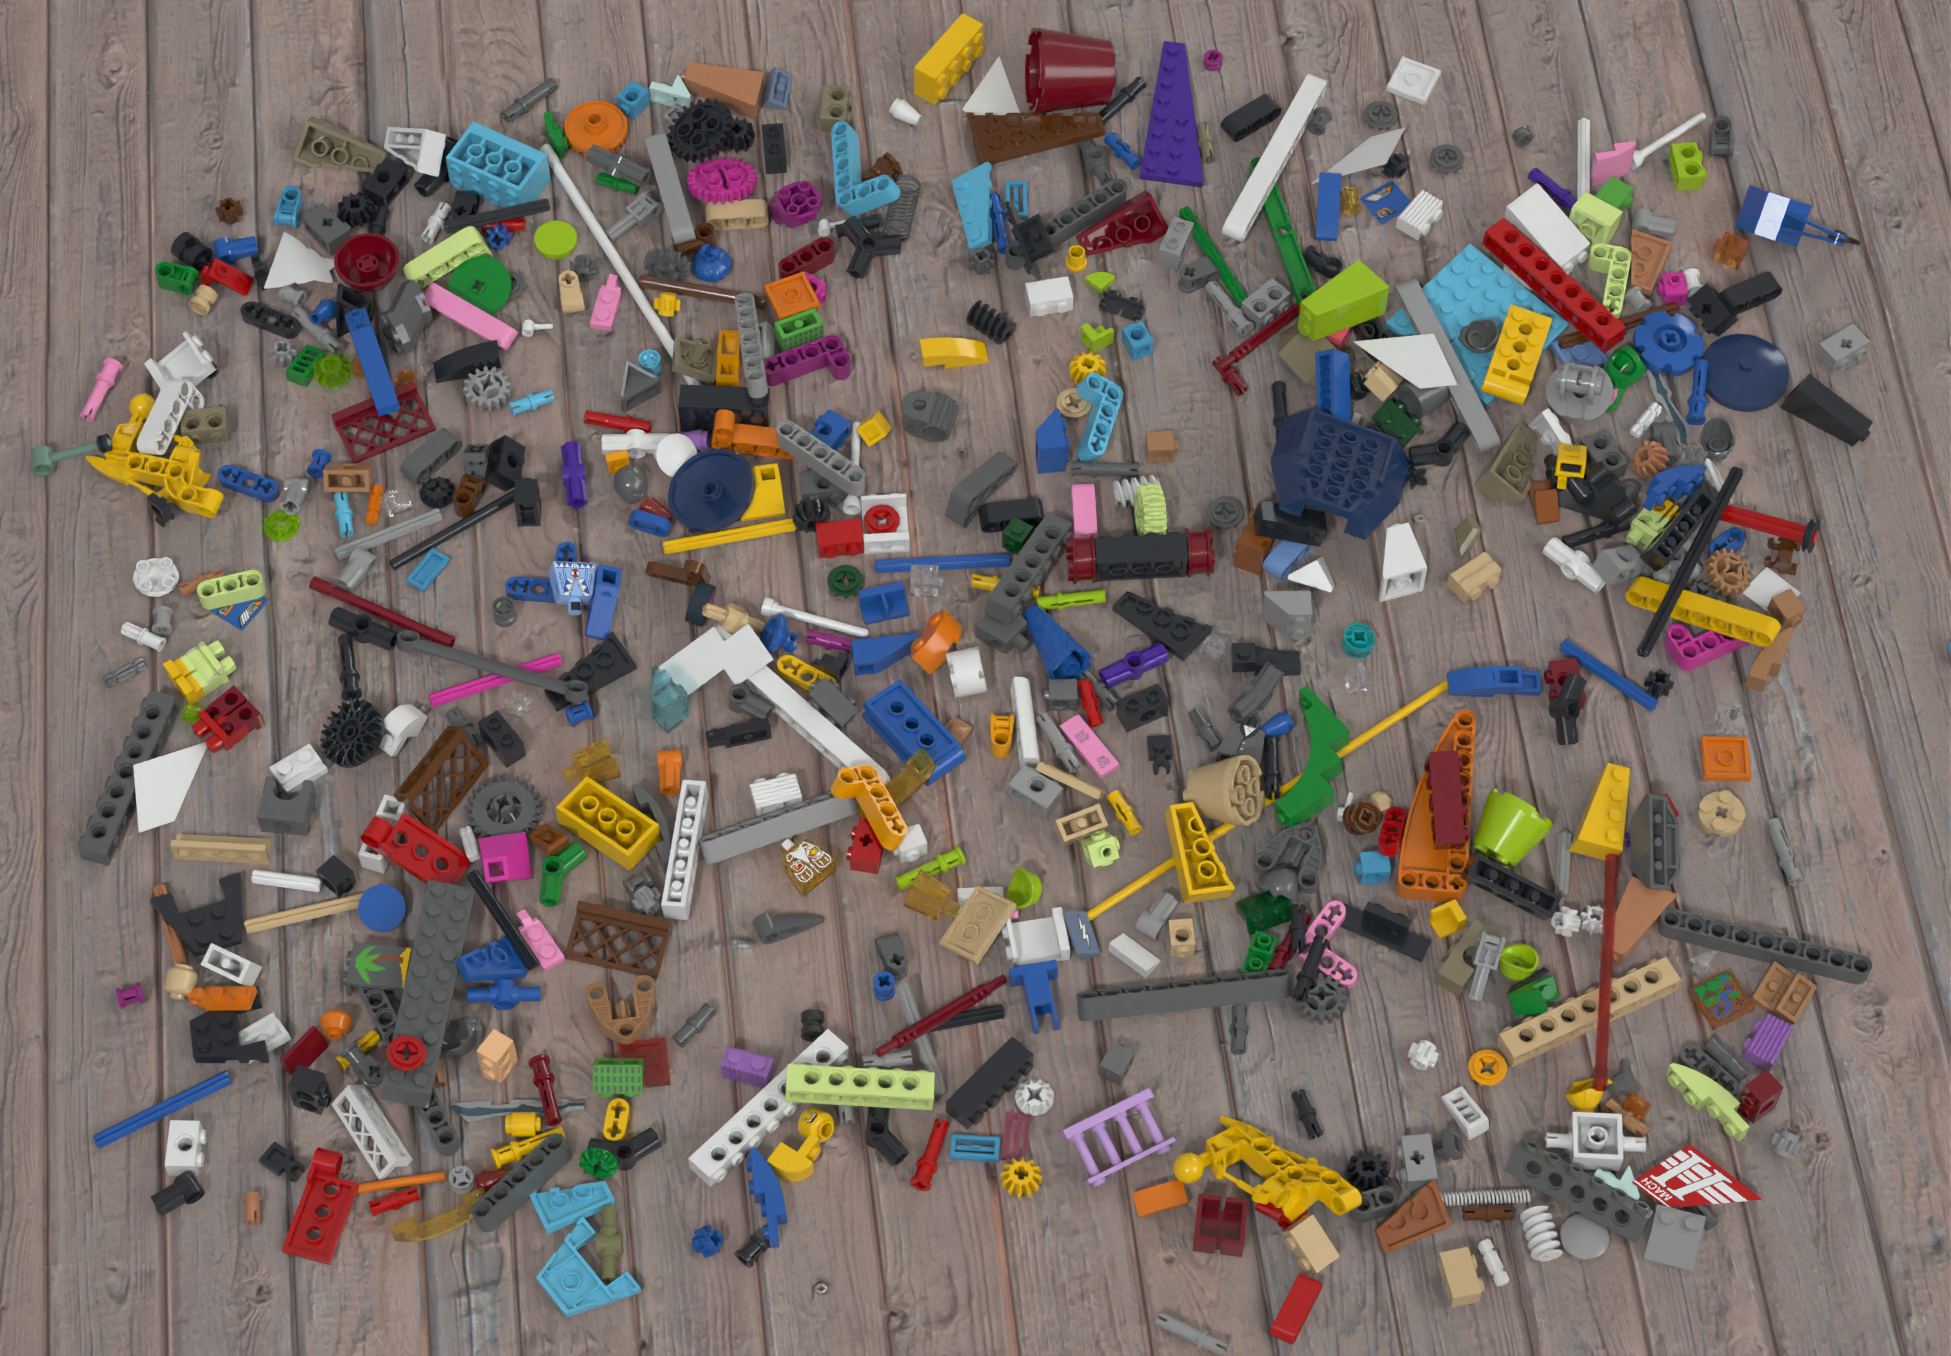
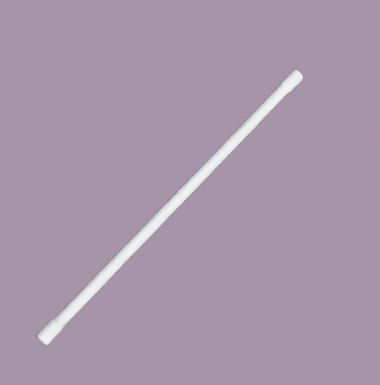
M543 145L539 151L547 154L548 165L557 176L672 358L674 341L565 171L551 145ZM683 375L688 385H703L700 380Z

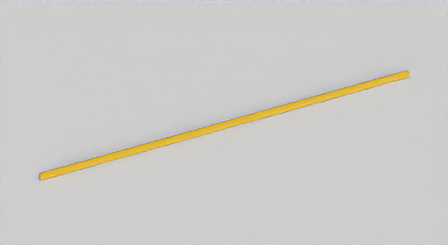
M1447 679L1350 741L1349 745L1336 752V754L1340 758L1346 756L1448 689ZM1303 772L1280 786V798L1294 787ZM1272 792V800L1264 797L1263 809L1276 801L1274 800V792ZM1223 823L1207 834L1210 842L1221 837L1236 827V825ZM1172 856L1087 911L1089 921L1175 866L1174 857Z

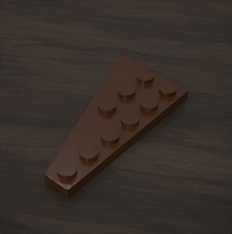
M966 112L980 164L988 161L992 165L1106 135L1101 116L1098 113H1074L1072 116H1060V113H1052V116H1041L1040 113H1007L1006 115L985 113V115H974L972 112Z

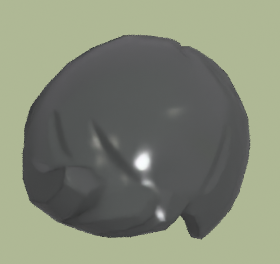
M1475 320L1469 326H1465L1460 330L1458 340L1471 352L1488 353L1496 346L1499 339L1498 326L1492 320Z
M1723 418L1707 421L1701 434V445L1706 455L1711 459L1715 458V461L1719 462L1730 453L1736 440L1732 425Z
M636 465L621 467L614 475L615 491L629 504H635L644 499L648 488V479L645 471Z
M1287 868L1271 870L1261 880L1255 881L1256 887L1261 892L1270 890L1274 897L1283 895L1291 901L1299 899L1296 874Z
M470 1016L450 1020V1024L446 1028L442 1052L455 1056H463L470 1052L476 1044L477 1030L475 1025L478 1021Z

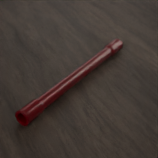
M314 576L310 581V589L325 596H331L404 629L415 631L432 642L453 647L455 643V636L438 629H433L336 587L334 584Z

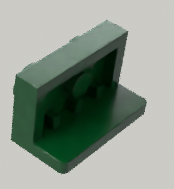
M1388 399L1371 419L1373 421L1377 420L1380 423V428L1390 436L1395 437L1403 449L1417 433L1422 435L1425 431L1420 427L1422 425L1420 420L1414 415L1409 417L1405 413L1408 409L1399 400L1395 403Z
M1270 890L1235 902L1236 911L1246 922L1249 935L1255 934L1256 930L1264 931L1291 921L1290 900L1283 895L1274 897Z

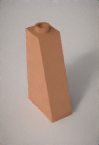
M689 62L687 70H683L682 81L685 83L689 93L703 99L709 98L711 102L716 99L718 103L722 102L728 109L751 118H757L765 86L764 72Z
M1631 876L1602 943L1598 957L1603 958L1607 963L1621 966L1659 923L1662 912L1672 908L1676 894L1667 890L1647 889L1640 879Z

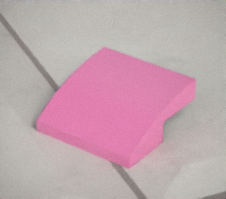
M1635 141L1615 143L1612 151L1595 153L1590 174L1591 186L1604 184L1611 176L1619 178L1630 171L1636 146Z

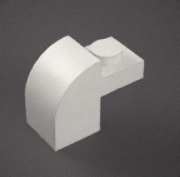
M412 704L396 707L384 719V736L379 747L391 757H396L407 737L418 736L428 717Z

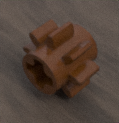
M231 197L220 200V207L215 208L219 222L224 221L228 225L235 224L236 222L239 223V216L244 215L240 201L235 202Z

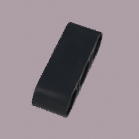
M1263 94L1226 116L1222 120L1220 127L1234 142H1238L1277 119L1281 114L1282 108L1268 94Z
M1765 272L1728 287L1719 294L1733 313L1738 315L1774 300L1782 293L1783 289L1771 272Z
M1039 498L992 502L978 507L981 531L985 533L1004 531L1013 517L1036 528L1045 517L1043 503Z

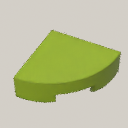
M1094 272L1085 277V282L1101 294L1116 281V276L1107 272Z

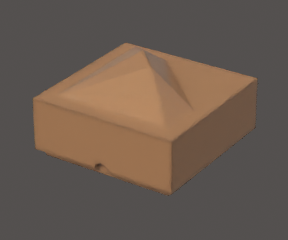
M955 716L945 726L960 743V747L973 732V727Z

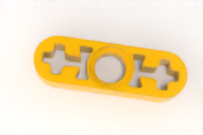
M784 655L777 662L778 674L781 677L811 692L808 689L809 686L817 678L820 681L826 678L828 681L833 679L836 682L833 677L794 656ZM792 665V668L784 669V666ZM804 673H810L814 678L811 681H803L801 676Z

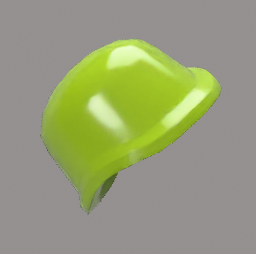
M1016 868L1006 892V899L1014 902L1017 906L1016 909H1024L1038 902L1042 894V883L1037 875L1026 871L1024 868Z
M1526 944L1506 946L1503 948L1499 960L1500 971L1510 980L1524 981L1536 970L1539 956L1535 949Z

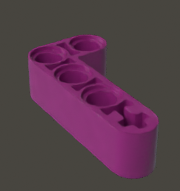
M836 335L822 337L764 360L768 386L779 385L824 367H828L831 375L837 380H845L851 374L850 356L841 339Z

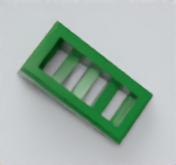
M306 344L285 372L287 381L308 387L327 352ZM310 352V353L316 354L317 356L315 357V356L309 355L308 353Z

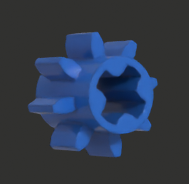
M496 222L494 228L488 227L487 232L490 235L485 237V241H490L491 249L496 247L502 251L504 244L510 246L511 241L507 238H511L513 232H508L507 224L501 226Z
M707 1225L694 1231L695 1236L692 1239V1247L696 1253H703V1257L707 1258L720 1252L719 1247H721L723 1239L718 1230H712L711 1225Z

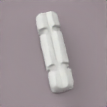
M1656 402L1651 403L1648 407L1649 409L1631 427V436L1640 438L1644 433L1643 431H1646L1655 420V417L1661 413L1662 406Z
M470 826L461 828L459 833L466 850V856L470 862L479 860L481 855L480 851H478L476 838H474V832Z
M1482 1240L1479 1242L1478 1249L1482 1255L1484 1254L1483 1259L1490 1274L1494 1275L1493 1280L1496 1286L1506 1285L1509 1277L1506 1271H1503L1504 1267L1497 1252L1493 1250L1494 1246L1491 1240Z

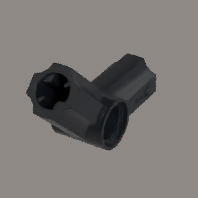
M446 136L439 176L436 177L424 173L414 184L415 189L421 196L425 198L430 197L443 182L447 183L450 181L446 157L459 140Z
M1453 423L1445 435L1438 439L1435 444L1409 447L1410 465L1412 467L1436 464L1440 467L1450 465L1453 456L1467 440L1470 432L1466 429V426L1460 423Z
M1568 674L1558 698H1553L1549 704V714L1552 718H1555L1559 745L1578 743L1576 719L1580 713L1579 699L1587 681L1576 674Z
M868 1107L865 1142L868 1146L875 1148L891 1166H897L908 1156L909 1151L888 1128L890 1108ZM873 1131H878V1132H880L881 1134H880V1135H876V1134H873L872 1132H873Z
M650 1127L630 1140L618 1143L591 1138L587 1149L601 1148L610 1152L618 1161V1169L628 1171L635 1166L637 1161L662 1147V1143L654 1129ZM623 1153L630 1154L628 1158L619 1157Z

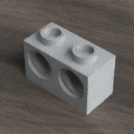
M1173 217L1159 248L1158 265L1176 271L1179 270L1193 239V222Z
M1271 278L1241 303V309L1244 311V316L1247 320L1252 321L1257 330H1261L1280 313H1283L1290 307L1291 293Z

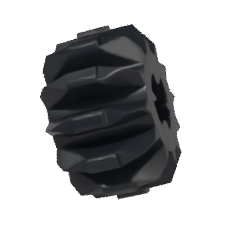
M736 117L732 121L735 127L731 129L734 135L728 136L731 142L724 143L723 145L728 152L731 150H735L736 153L739 150L746 152L747 147H752L755 132L752 123H747L746 118L739 120Z
M359 191L356 195H353L350 192L349 197L343 196L342 201L338 202L339 218L348 225L350 224L352 228L356 225L362 228L363 223L370 224L371 218H374V203L367 194L362 196Z
M808 498L807 501L801 500L799 504L794 505L792 519L798 531L804 530L805 533L813 531L815 533V523L829 522L831 512L825 500L819 501L818 498L810 500Z
M1371 1149L1368 1150L1367 1155L1362 1150L1358 1152L1357 1156L1352 1155L1350 1164H1347L1346 1171L1349 1172L1348 1181H1354L1353 1186L1355 1188L1360 1185L1363 1186V1192L1367 1191L1368 1187L1375 1189L1377 1185L1383 1186L1385 1184L1384 1178L1388 1177L1389 1171L1386 1169L1387 1161H1380L1382 1157L1380 1153L1373 1156Z

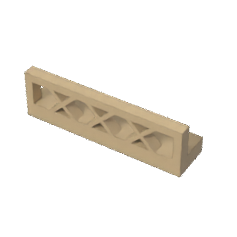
M177 834L176 840H171L170 847L174 858L180 860L269 864L272 841L271 839Z

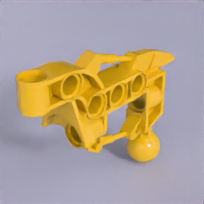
M139 393L133 396L129 402V411L132 416L129 423L118 425L111 440L113 449L104 455L106 460L94 456H86V460L93 468L112 480L123 483L126 486L133 485L148 496L154 492L160 498L162 496L165 497L169 503L174 502L178 508L188 513L215 518L224 495L215 489L203 488L211 478V474L204 473L199 468L201 451L195 447L188 436L173 435L172 440L179 444L175 446L169 459L136 453L138 450L137 440L145 424L143 422L147 420L156 400L147 393ZM136 481L157 485L164 488L157 493L146 486L140 485Z
M1224 1116L1220 1117V1123L1227 1130L1207 1139L1205 1152L1199 1155L1191 1152L1182 1153L1175 1159L1173 1164L1175 1177L1185 1184L1197 1182L1202 1177L1204 1168L1208 1166L1211 1174H1214L1217 1179L1227 1178L1237 1184L1239 1188L1252 1195L1251 1199L1254 1202L1262 1204L1271 1202L1276 1208L1281 1207L1284 1216L1291 1222L1297 1219L1317 1200L1323 1202L1337 1216L1344 1215L1362 1203L1361 1194L1354 1186L1350 1185L1337 1172L1318 1165L1317 1159L1313 1157L1306 1159L1292 1151L1290 1152L1274 1144L1272 1136H1268L1246 1123ZM1242 1159L1266 1181L1263 1185L1259 1184L1252 1187L1228 1174L1226 1167Z

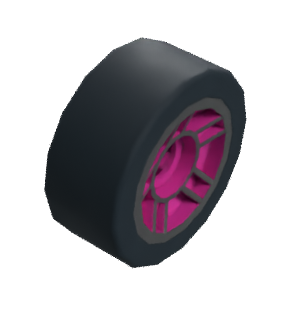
M698 581L687 608L685 622L703 627L707 617L703 616L702 608L707 603H713L716 586Z

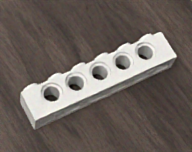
M682 780L661 903L664 918L688 920L700 851L699 839L702 838L709 797L706 781Z

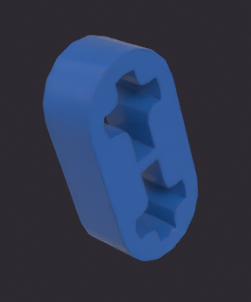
M633 510L628 519V524L632 528L659 537H666L672 526L671 522L666 518L642 510Z
M1730 528L1709 545L1708 558L1715 550L1719 551L1722 548H1725L1726 551L1733 549L1735 554L1743 547L1745 533L1739 528ZM1730 538H1738V541L1733 540L1731 543H1729Z

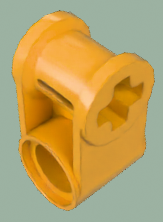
M991 713L990 750L996 758H1005L1011 753L1014 714L998 716L995 713Z

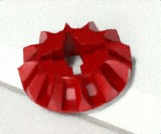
M876 505L865 513L864 526L870 534L893 533L900 526V517L894 508L888 505ZM878 519L881 521L886 519V525L883 523L878 525Z
M404 1035L393 1039L389 1043L386 1054L388 1063H391L395 1070L399 1068L406 1072L412 1069L416 1071L420 1065H423L427 1052L425 1045L418 1038ZM406 1047H408V1051L410 1054L409 1059L405 1060L404 1056L402 1055Z

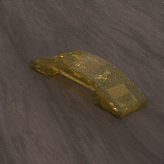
M924 748L915 753L905 763L907 767L886 786L897 809L902 807L924 785L937 766ZM859 806L857 815L860 818L867 819L861 806Z
M483 1187L461 1196V1207L424 1223L416 1225L412 1217L391 1226L390 1230L394 1241L416 1242L428 1240L447 1234L462 1226L473 1217L471 1214L472 1206L485 1195Z

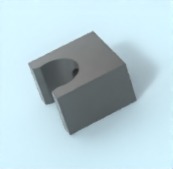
M266 776L257 816L261 832L308 836L316 799L313 781L304 780L302 790L297 797L291 800H282L278 798L279 793L274 777Z

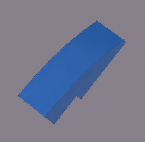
M1320 172L1315 240L1337 241L1341 191L1340 173Z

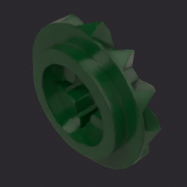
M841 565L834 568L827 578L830 592L835 593L836 597L844 596L845 599L851 595L856 596L857 592L862 590L864 583L862 573L850 565ZM844 576H846L849 582L846 588L842 583Z

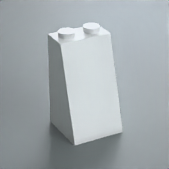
M1536 183L1506 207L1504 218L1513 224L1521 234L1528 237L1539 250L1544 251L1547 257L1555 264H1558L1567 275L1573 270L1574 266L1585 262L1589 257L1590 242L1539 184Z

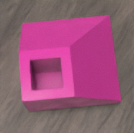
M526 832L478 838L483 876L488 885L532 879Z

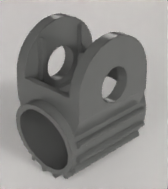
M924 390L912 391L902 400L903 428L912 436L923 438L930 442H944V440H948L951 436L959 405L957 401L944 393H932ZM916 402L924 403V405L913 406Z

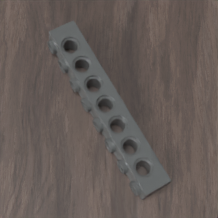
M150 690L147 698H143L140 707L141 711L132 722V731L123 742V751L115 759L113 773L106 779L103 795L98 797L96 810L87 821V830L84 836L82 835L79 838L78 849L82 859L106 866L110 865L136 807L133 765L159 756L180 709L175 696Z

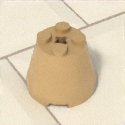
M1249 755L1234 756L1197 769H1190L1187 789L1183 791V800L1185 803L1193 802L1201 817L1236 826H1248L1252 822L1258 821L1263 809L1264 791H1260L1259 776L1262 774L1257 761Z

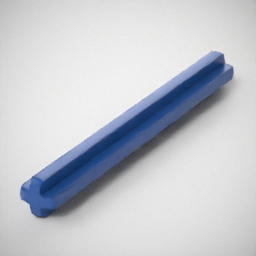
M1568 639L1561 643L1559 648L1561 652L1570 658H1576L1579 664L1649 711H1653L1657 707L1659 701L1585 650Z

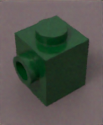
M1013 517L1002 532V548L1018 555L1033 534V526Z

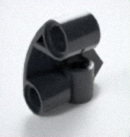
M1602 460L1586 470L1584 478H1572L1567 482L1566 489L1557 493L1558 506L1615 524L1623 525L1639 514L1634 504L1625 495Z

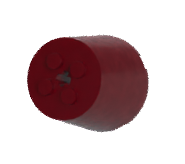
M1032 28L1027 42L1028 45H1031L1030 54H1026L1025 95L1026 102L1031 103V106H1029L1030 113H1046L1102 106L1110 103L1113 87L1116 84V76L1114 74L1115 54L1111 41L1043 28Z

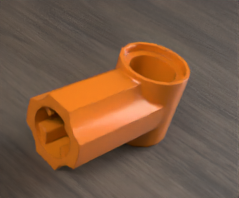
M681 749L658 750L660 794L675 796L677 793H680Z

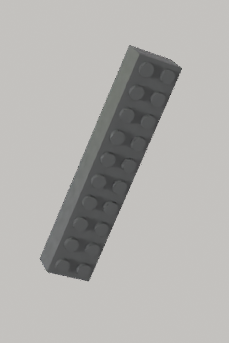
M428 880L393 1034V1039L409 1035L422 1041L426 1047V1059L424 1064L420 1065L416 1071L412 1069L406 1072L399 1068L395 1070L394 1066L387 1061L380 1100L429 1109L459 973L456 961L463 954L474 903L475 889ZM406 1047L402 1054L405 1060L409 1059L410 1056L408 1047Z

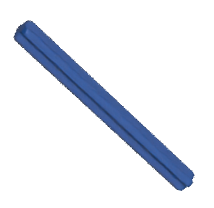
M1004 553L877 559L875 561V570L877 573L1009 567L1010 555Z
M223 1071L95 1134L93 1139L97 1147L102 1148L230 1085L231 1079L228 1073Z

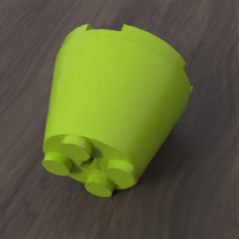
M1492 788L1487 796L1473 840V845L1476 849L1475 853L1487 859L1490 857L1496 860L1497 864L1507 869L1514 868L1549 834L1553 823L1549 818L1541 819L1540 814L1535 811L1536 808L1506 791L1503 795L1498 794V790Z

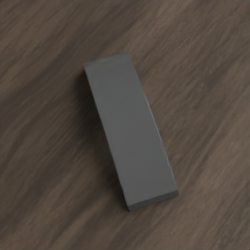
M634 784L632 785V792L638 810L643 814L650 813L653 821L659 824L661 842L655 843L656 853L664 874H666L671 850L667 821L654 798L642 787Z

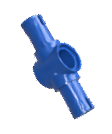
M499 979L493 985H489V988H467L468 1003L490 1002V1005H493L498 1010H510L521 1001H541L540 986L519 987L512 980Z

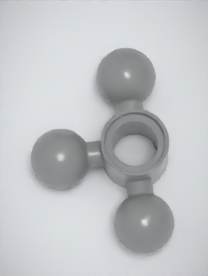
M1691 537L1674 556L1673 559L1675 560H1671L1668 565L1659 571H1653V579L1655 581L1666 584L1670 580L1671 574L1677 573L1684 560L1685 552H1688L1693 543ZM1698 562L1689 579H1696L1701 575L1702 567Z

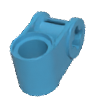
M289 185L282 190L274 214L275 225L285 224L298 228L304 203L300 189L297 186Z

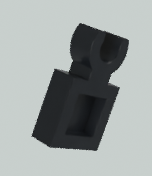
M258 253L250 256L254 276L261 290L264 291L267 290L264 286L269 270L267 266H264L263 261L261 262Z
M1170 735L1147 736L1148 760L1154 761L1153 774L1157 775L1158 767L1161 766L1166 769V774H1170L1171 765L1168 761L1172 760Z
M275 1141L259 1159V1163L277 1176L285 1172L288 1179L292 1182L297 1181L296 1176L292 1174L294 1170L298 1169L303 1173L305 1172L304 1165L301 1162L293 1161L295 1158L294 1154Z

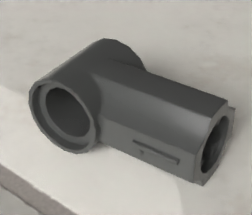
M1675 423L1650 424L1651 442L1660 443L1668 451L1667 456L1670 460L1665 465L1671 466L1678 462L1680 457L1676 445Z
M735 684L729 690V708L733 712H743L754 719L770 718L774 710L773 704L749 692L748 687L743 684ZM736 697H742V698H744V699H742V700H737V699H735V698H736Z

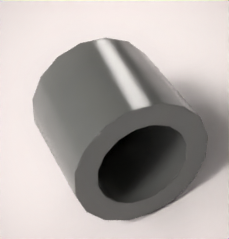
M1406 380L1397 387L1396 395L1398 400L1408 409L1406 413L1410 417L1414 415L1419 420L1446 403L1449 399V390L1447 386L1419 389Z

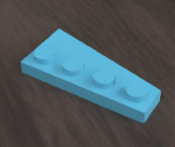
M988 161L951 181L969 249L973 253L974 249H980L992 243V218L990 217V208H992L990 172H992V165Z

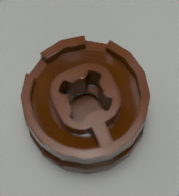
M1370 801L1352 803L1343 812V824L1346 830L1353 835L1372 833L1379 826L1380 812Z

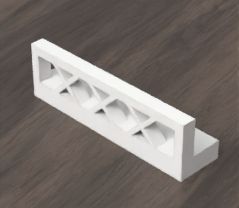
M365 1084L348 1085L331 1105L378 1179L384 1180L395 1167L408 1166L413 1159ZM346 1099L350 1102L349 1113L341 1105ZM356 1117H359L362 1121L361 1131H358L355 1127ZM368 1136H371L374 1140V1150H370L367 1146ZM380 1155H383L388 1162L384 1169L380 1166Z

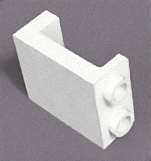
M185 331L183 336L186 340L157 363L150 358L144 363L160 389L167 379L189 380L196 386L216 370L211 363L214 359L206 350L202 349L203 342L197 335L192 336Z

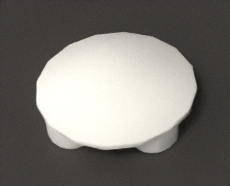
M675 433L662 438L653 455L660 469L670 478H673L683 463L697 454V450L687 436Z
M168 557L140 560L136 564L133 582L142 594L160 597L175 589L179 582V572L173 561Z

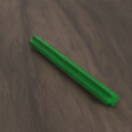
M1190 207L1181 208L1179 216L1181 219L1194 223V239L1204 254L1220 270L1221 280L1238 306L1241 307V303L1248 298L1247 294Z

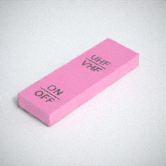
M1079 714L1059 725V730L1099 779L1104 778L1119 768L1117 760Z

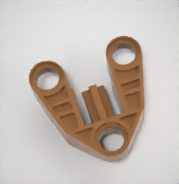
M641 975L633 982L635 1017H631L630 1003H625L622 1000L619 1001V1004H615L617 1019L612 1020L606 987L599 982H594L587 986L585 989L586 1002L602 1035L621 1044H630L635 1042L650 1028L655 1008L656 988L654 979L648 975ZM643 983L651 986L648 991H640L638 989ZM593 991H601L603 993L598 999L590 997ZM626 1032H631V1034L627 1036L621 1035Z

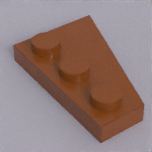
M1431 1179L1374 1229L1382 1253H1388L1452 1226L1435 1179Z

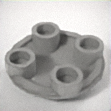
M1575 1214L1569 1217L1560 1230L1563 1247L1570 1254L1571 1258L1576 1261L1595 1259L1606 1252L1610 1239L1608 1228L1583 1214Z

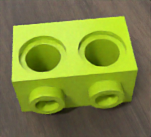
M1697 142L1671 144L1668 159L1676 191L1701 189L1703 181L1707 178V171L1705 167H1702L1703 155L1702 151L1698 150Z

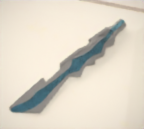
M1647 369L1643 377L1646 376L1656 403L1662 404L1667 416H1664L1665 421L1675 423L1676 441L1682 447L1691 427L1670 401L1673 392L1665 386V378L1662 377L1661 373L1656 374Z
M557 1099L561 1117L573 1111H585V1101L572 1102L568 1099ZM511 1100L509 1104L492 1105V1101L451 1104V1108L467 1123L512 1115V1112H536L537 1117L545 1118L542 1103L537 1100Z

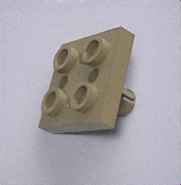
M677 336L673 345L671 371L713 384L716 379L717 349L710 347L711 341L704 336H699L697 342Z

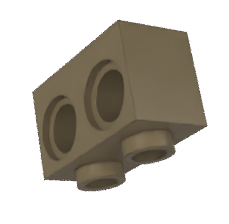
M823 85L820 115L821 132H831L833 125L841 120L851 125V112H848V108L853 106V95H849V86Z
M226 407L185 410L181 418L182 437L188 436L194 445L229 441V418Z

